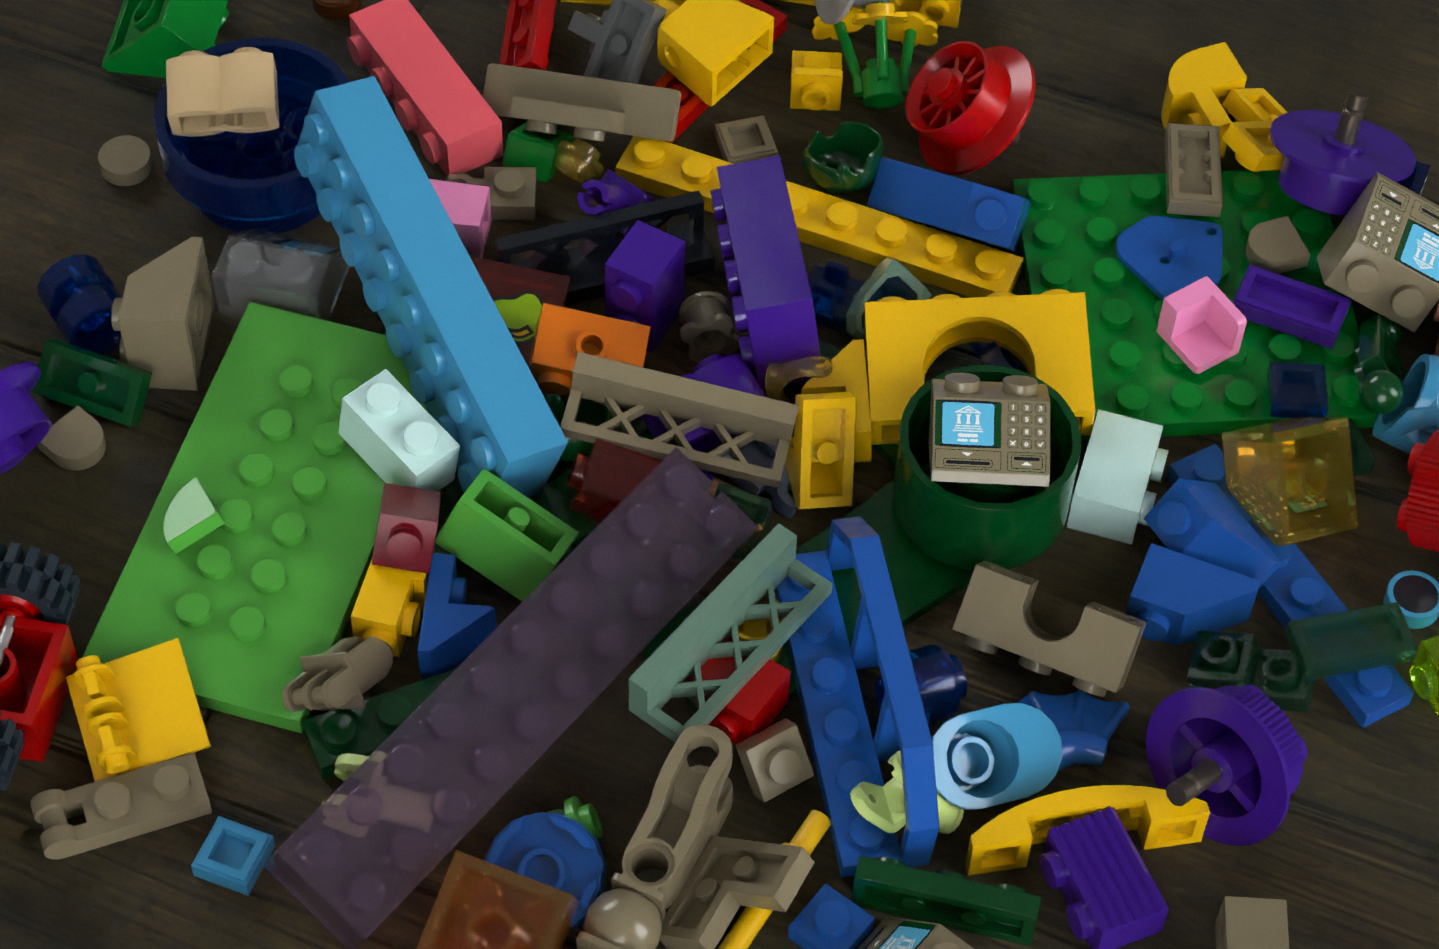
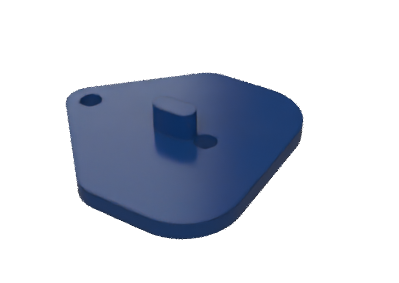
M1148 216L1119 235L1115 251L1119 261L1153 293L1164 300L1168 295L1205 276H1208L1217 287L1219 286L1222 277L1223 229L1220 225L1213 222Z

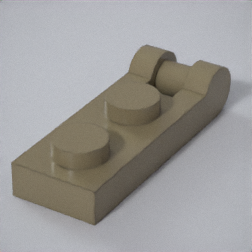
M195 752L66 791L60 789L44 790L36 794L30 801L34 820L43 825L44 832L40 835L43 853L46 858L56 860L212 813L210 800ZM85 814L86 823L76 826L68 824L67 819Z

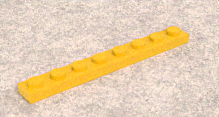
M633 136L615 167V173L639 189L666 198L700 191L704 200V210L714 213L710 190L720 189L717 167L733 163L663 140ZM786 181L800 242L876 267L886 258L895 259L919 281L967 297H986L991 293L1001 291L1012 292L1021 273L1023 257Z

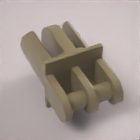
M353 636L343 638L322 654L301 656L299 660L304 672L285 685L282 692L283 704L291 712H298L304 708L318 711L363 708L366 705L362 694L388 674L393 664L392 650L386 642L378 638L368 637L363 639Z

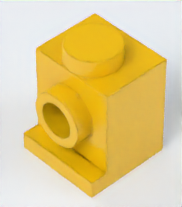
M371 560L350 616L353 636L363 639L368 637L378 638L387 643L392 650L393 656L399 657L406 637H415L418 631L421 615L424 612L428 586L427 573L372 565Z

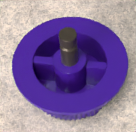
M1250 684L1242 687L1238 685H1225L1215 690L1204 687H1191L1179 690L1165 698L1156 707L1150 718L1146 733L1148 763L1157 787L1165 789L1169 801L1176 806H1183L1194 797L1206 801L1210 815L1203 836L1213 841L1233 846L1258 843L1277 830L1287 814L1290 796L1301 782L1300 778L1303 777L1301 772L1304 771L1302 766L1308 755L1307 746L1304 740L1296 734L1297 730L1293 728V723L1289 722V717L1285 716L1284 711L1280 710V707L1275 705L1274 701H1270L1268 696H1265L1258 687Z

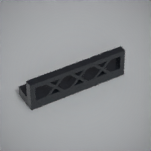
M700 191L496 238L497 280L503 296L511 297L524 291H533L543 299L544 303L561 307L605 297V263L625 238V236L615 237L614 235L622 228L634 226L637 220L685 241L684 277L715 270V256L703 230L704 200ZM689 213L688 221L665 225L672 216ZM587 239L579 247L563 248L571 240ZM529 250L536 251L528 259L511 263L510 255Z

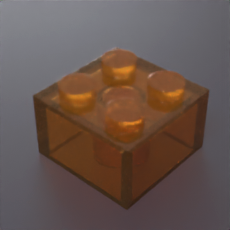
M456 850L416 949H562L580 902L569 893Z

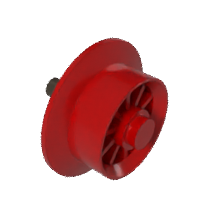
M959 41L937 51L920 68L909 88L905 108L910 125L919 131L920 151L925 162L930 167L946 175L967 174L985 166L1006 148H1012L1019 142L1021 136L1019 131L1031 110L1036 87L1032 64L1021 52L1006 46L983 49L974 42Z

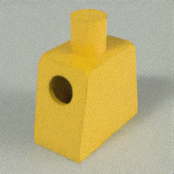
M671 0L654 1V3L667 9L663 21L657 29V58L660 64L711 107L773 53L774 17L737 0H687L681 6Z

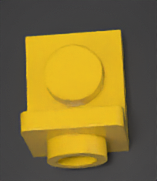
M792 50L790 109L840 111L843 82L842 53Z

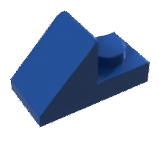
M432 554L418 645L421 680L452 670L489 645L497 636L495 609L491 606L466 604L467 579L457 578L456 556L452 554Z

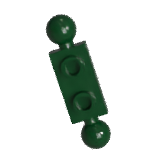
M1377 312L1369 314L1360 323L1359 344L1354 345L1359 363L1354 365V371L1360 384L1358 396L1363 407L1374 414H1388L1399 407L1404 396L1403 359L1397 349L1403 338V326Z

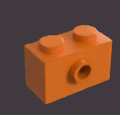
M543 303L536 324L528 368L541 391L545 393L557 392L560 395H566L571 390L572 372L578 352L643 367L651 326ZM595 402V403H597V404H599V405L605 406V404H603V403Z

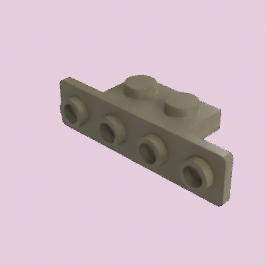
M490 63L487 66L483 98L497 116L526 120L525 130L556 135L557 125L574 127L573 137L604 142L605 132L671 142L675 139L681 92L669 88Z

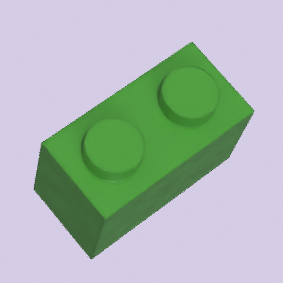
M483 468L457 502L436 537L435 543L529 606L579 532Z

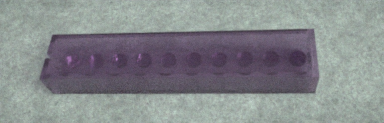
M677 447L263 865L348 949L357 948L370 936L759 528L722 491L714 499L706 491L713 482Z

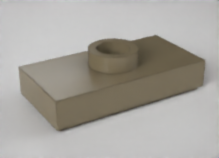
M1167 123L1165 131L1167 214L1220 217L1222 185L1219 126Z

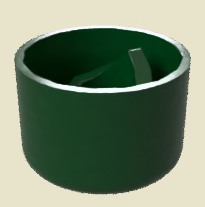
M997 365L960 367L946 371L933 378L945 380L947 374L969 373L978 376L980 381L1003 382L1004 377L1022 375L1035 378L1038 384H1047L1026 372ZM932 379L916 391L907 403L902 415L893 483V502L896 515L903 530L916 546L942 563L968 571H974L975 565L983 561L1012 569L1034 560L1050 548L1061 533L1067 519L1081 452V433L1077 419L1068 403L1056 390L1047 384L1050 397L1049 487L931 481L928 438Z

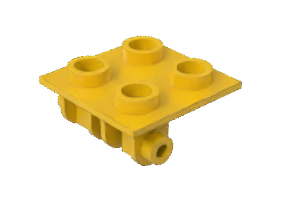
M179 638L104 664L100 662V658L97 655L83 657L76 662L77 671L72 675L66 676L95 782L211 747Z

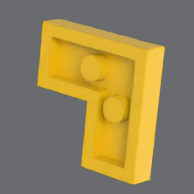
M1264 88L1231 89L1222 106L1235 118V122L1230 124L1221 139L1235 152V159L1246 169L1254 172L1281 170L1284 155L1274 146L1269 134L1272 122L1277 117L1288 112Z

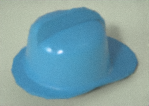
M1024 703L1000 704L957 715L944 722L932 736L937 792L948 803L964 810L988 808L1026 798L1043 790L1056 776L1062 760L1061 737L1054 722L1040 709Z

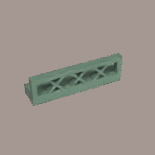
M778 523L629 678V711L674 743L686 728L697 724L709 725L832 593L833 583L795 559L796 534ZM787 576L810 591L801 601L776 603L774 590ZM767 598L768 604H761ZM779 617H785V618L781 621V623L779 624V619H778V618H779ZM770 618L772 632L765 639L739 641L738 627L745 620ZM731 636V642L724 643ZM742 656H748V658L742 663ZM734 657L735 671L728 679L702 681L701 666L708 659ZM694 675V682H687ZM705 695H712V696L705 702L704 696H705ZM693 696L697 698L698 711L684 726L660 710L671 698Z

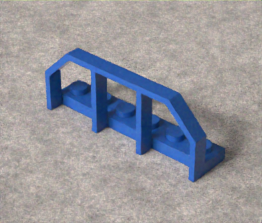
M860 516L832 520L826 550L796 554L795 558L833 583L832 593L786 641V646L825 813L831 821L829 830L840 877L855 876L860 856L873 859L891 857L900 860L908 867L929 865L939 831L933 742L880 537ZM855 568L862 596L850 649L831 571ZM789 576L774 590L775 599L779 603L801 601L810 592ZM879 666L885 694L873 740L856 669ZM897 751L901 753L906 826L900 847L896 832L887 833L866 820L858 813L850 796L851 790L861 782L884 786L879 762L889 760Z

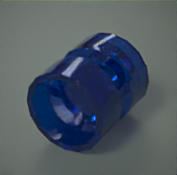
M87 254L73 255L52 265L40 279L37 286L38 297L50 316L57 323V327L67 343L101 355L118 347L121 340V331L113 330L112 307L114 299L116 297L122 298V296L114 288L113 282L99 261Z

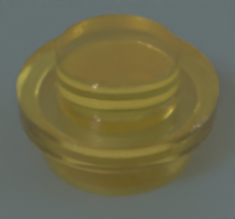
M577 138L572 143L561 141L556 149L559 154L554 160V165L561 172L581 184L592 180L593 177H600L604 167L598 161L601 154L593 146Z

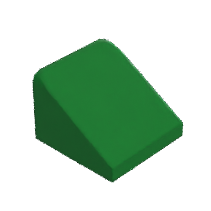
M525 122L508 133L502 165L503 167H536L537 180L548 182L573 144L574 137L570 133L558 129L556 130V135L525 130Z

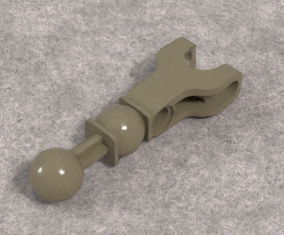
M701 724L692 725L679 735L659 772L648 807L624 852L622 859L623 872L622 874L614 873L611 879L612 890L602 893L589 906L583 924L584 931H580L576 938L577 949L657 948L663 930L662 922L666 917L665 909L669 908L676 900L712 836H718L732 808L733 784L728 777L732 766V743L730 738L717 727ZM700 746L711 747L718 755L710 767L703 765L689 767L687 761L691 751ZM645 869H657L665 874L662 879L649 883L641 881L636 877Z

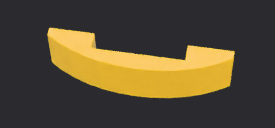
M1100 785L1059 791L1019 804L984 824L970 836L965 867L968 876L1027 867L1031 845L1045 843L1048 831L1052 827H1060L1065 822L1071 823L1076 818L1082 819L1087 814L1093 815L1098 810L1104 811L1108 807H1114L1126 831L1137 829L1143 850L1197 843L1202 840L1210 810L1206 801L1195 797L1183 806H1176L1169 801L1165 789L1146 786Z

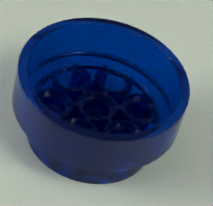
M246 38L225 42L208 48L203 52L220 57L233 53L236 49L242 47H254L263 52L273 53L277 70L279 128L258 133L225 131L219 134L198 137L173 135L167 117V83L165 82L156 99L153 117L163 171L172 187L185 200L198 207L208 219L223 228L249 235H270L271 233L277 234L290 231L310 222L321 214L317 204V194L309 178H305L300 174L294 158V149L298 145L304 127V119L308 114L315 91L350 81L340 67L330 58L311 47L297 42L277 38Z

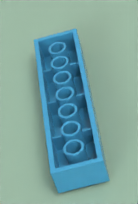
M375 76L315 91L308 114L304 119V127L298 145L294 149L296 166L303 177L309 178L317 194V204L322 217L327 222L331 221L340 238L341 253L345 262L356 269L363 283V294L368 307L373 312H378L386 328V338L391 352L394 356L401 357L410 375V386L414 397L419 403L425 404L429 414L460 445L457 468L458 480L463 492L465 493L482 469L485 468V470H488L528 498L540 495L568 441Z

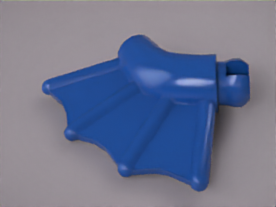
M1077 689L1074 693L1057 696L1031 691L1021 701L1016 702L1040 709L1054 722L1061 737L1062 760L1057 772L1075 764L1103 766L1108 741L1130 709L1129 703L1125 701L1105 702L1091 697L1080 689Z

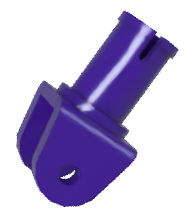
M607 169L601 181L589 180L585 182L581 187L588 190L587 193L579 191L577 195L580 208L585 213L591 215L656 201L610 169ZM633 226L622 228L619 232L627 235Z

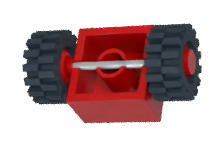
M0 542V793L1 790L6 791L9 787L19 758L44 762L69 692L66 676L76 672V662L78 661L70 629L67 625L81 588L78 575H71L73 569L68 564L57 565L59 557L50 553L47 557L39 555L40 548L30 546L29 551L22 550L21 543L10 542L8 549Z

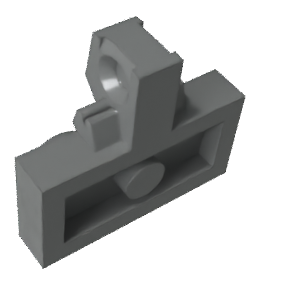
M613 0L609 10H604L602 17L593 13L584 14L575 11L568 30L592 42L588 51L592 55L583 76L638 84L656 39L657 29L663 21L667 9L650 0Z

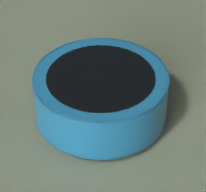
M1409 570L1396 574L1390 580L1383 598L1386 613L1394 622L1406 628L1421 629L1430 626L1439 616V583L1432 576L1420 571Z

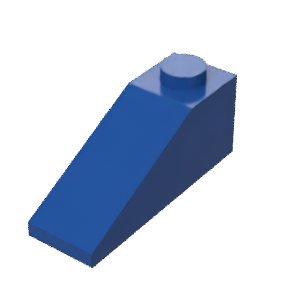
M885 157L881 159L867 203L869 208L1013 252L1017 250L1021 230L1031 205L1029 200L1021 196Z

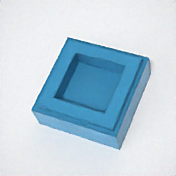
M218 816L191 865L193 876L249 896L275 847L273 835Z

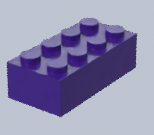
M780 155L717 167L720 189L710 190L716 222L726 220V224L717 225V233L722 260L725 263L724 268L729 295H740L731 298L737 333L748 332V336L738 337L742 359L749 369L755 368L757 382L761 389L809 381L822 369V361L811 290Z

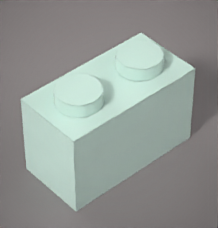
M387 369L342 398L338 434L344 438L385 483L439 491L454 480L460 445Z
M1098 409L1074 490L1066 528L1132 545L1137 524L1148 526L1143 518L1154 507L1157 493L1147 491L1149 481L1161 482L1169 450L1158 448L1163 430L1162 425Z

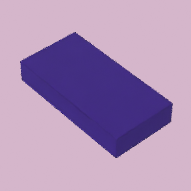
M1249 265L1233 300V304L1248 321L1333 349L1352 299Z

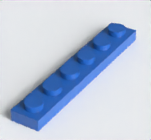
M1215 443L1170 464L1167 478L1172 485L1178 478L1216 483L1282 562L1277 570L1258 589L1257 594L1359 725L1364 728L1408 706L1414 694L1412 689L1291 537H1289L1285 530L1276 533L1271 532V530L1283 527L1277 525L1279 522L1273 518L1272 513Z

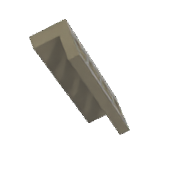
M578 352L572 372L571 390L560 428L565 437L779 488L799 405ZM581 398L605 404L613 416L612 419L599 426L575 421ZM620 408H624V409H628V410L625 411V412H622ZM644 414L657 416L661 419L668 432L653 440L638 437L629 422ZM675 421L682 422V424L677 426ZM620 427L623 433L614 430ZM699 427L714 430L723 445L709 453L693 450L684 435ZM729 434L736 435L738 437L732 439ZM754 440L777 445L772 469L748 463L739 448ZM675 441L678 446L671 445L669 443ZM730 454L732 459L725 458L724 456Z

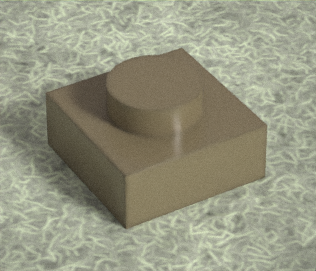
M786 718L735 745L753 795L764 803L814 776L797 725Z

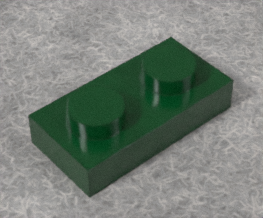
M58 339L45 340L39 363L41 375L32 393L72 407L80 406L86 412L129 427L139 425L153 372Z

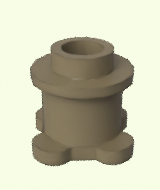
M701 291L695 293L682 302L679 308V318L683 324L680 329L681 339L689 344V358L694 362H701L703 359L714 354H733L740 348L739 336L731 331L733 327L731 302L726 296L718 292Z

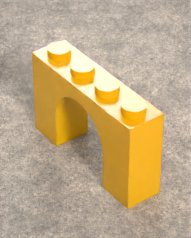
M1051 289L1041 294L1015 295L1011 292L1001 291L991 293L986 297L961 298L954 294H942L932 299L905 300L901 297L891 296L881 298L877 302H865V342L872 445L898 444L903 412L911 397L925 384L924 379L931 364L946 350L969 342L991 343L1013 353L1024 364L1030 375L1047 383L1064 398L1077 419L1081 436L1091 435L1095 416V402L1085 292L1070 293L1063 289Z

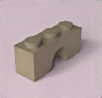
M988 561L975 565L952 630L966 635L965 644L989 654H997L998 648L1020 656L1018 664L1036 673L1051 675L1052 669L1074 677L1073 686L1093 695L1105 697L1107 690L1117 693L1124 686L1145 630L1146 621L1099 603L1091 602L1085 606L1080 622L1072 634L1064 636L1052 635L1039 627L1032 614V599L1039 580Z

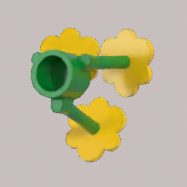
M883 1L866 5L865 13L862 8L851 7L846 16L837 24H826L817 16L814 19L815 27L812 29V35L816 40H824L830 37L832 40H839L853 80L854 97H863L864 105L875 109L891 108L902 103L903 96L907 95L909 91L908 77L914 47L918 44L932 46L938 40L936 33L938 25L935 22L928 20L926 16L918 12H896L895 4L884 3ZM864 25L875 26L877 58L868 60L865 64L866 69L861 71L848 33L856 32L863 28ZM887 39L901 41L903 45L899 68L896 67L894 59L888 58Z

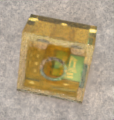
M1297 417L1222 433L1227 489L1275 546H1285L1358 528L1348 417Z

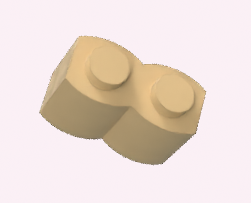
M242 47L236 49L233 53L219 57L209 55L203 51L192 50L166 60L167 117L173 135L198 137L219 134L225 131L258 133L279 128L277 70L273 53L263 52L254 47Z

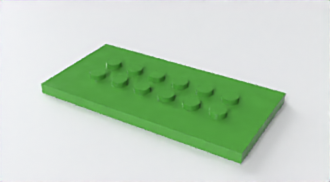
M249 302L82 658L97 655L100 658V662L104 664L179 638L199 706L303 733L302 720L308 719L312 710L308 708L298 712L287 710L283 704L282 692L287 683L304 672L299 660L301 656L322 654L338 643L343 637L372 560L385 483L344 438L338 434L342 398L385 369L414 397L410 386V375L401 357L398 358L391 352L386 335ZM421 404L423 408L428 412L425 404ZM197 477L225 524L175 554L164 536L165 514L176 494L188 482Z

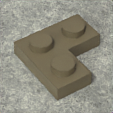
M712 836L679 895L666 913V917L662 922L663 930L660 941L668 949H715L740 906L786 912L815 862L803 847Z

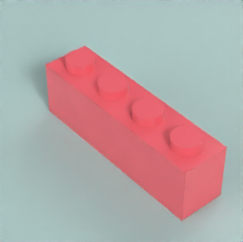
M383 0L349 14L351 37L347 38V47L352 59L358 66L364 65L371 76H375L385 97H388L394 104L396 115L406 131L411 129L419 138L420 146L426 159L431 164L437 163L448 177V175L454 173L464 174L503 156L502 121L409 0Z

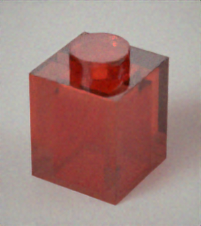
M597 438L586 456L577 454L573 462L567 486L575 488L569 508L633 530L647 509L660 461Z

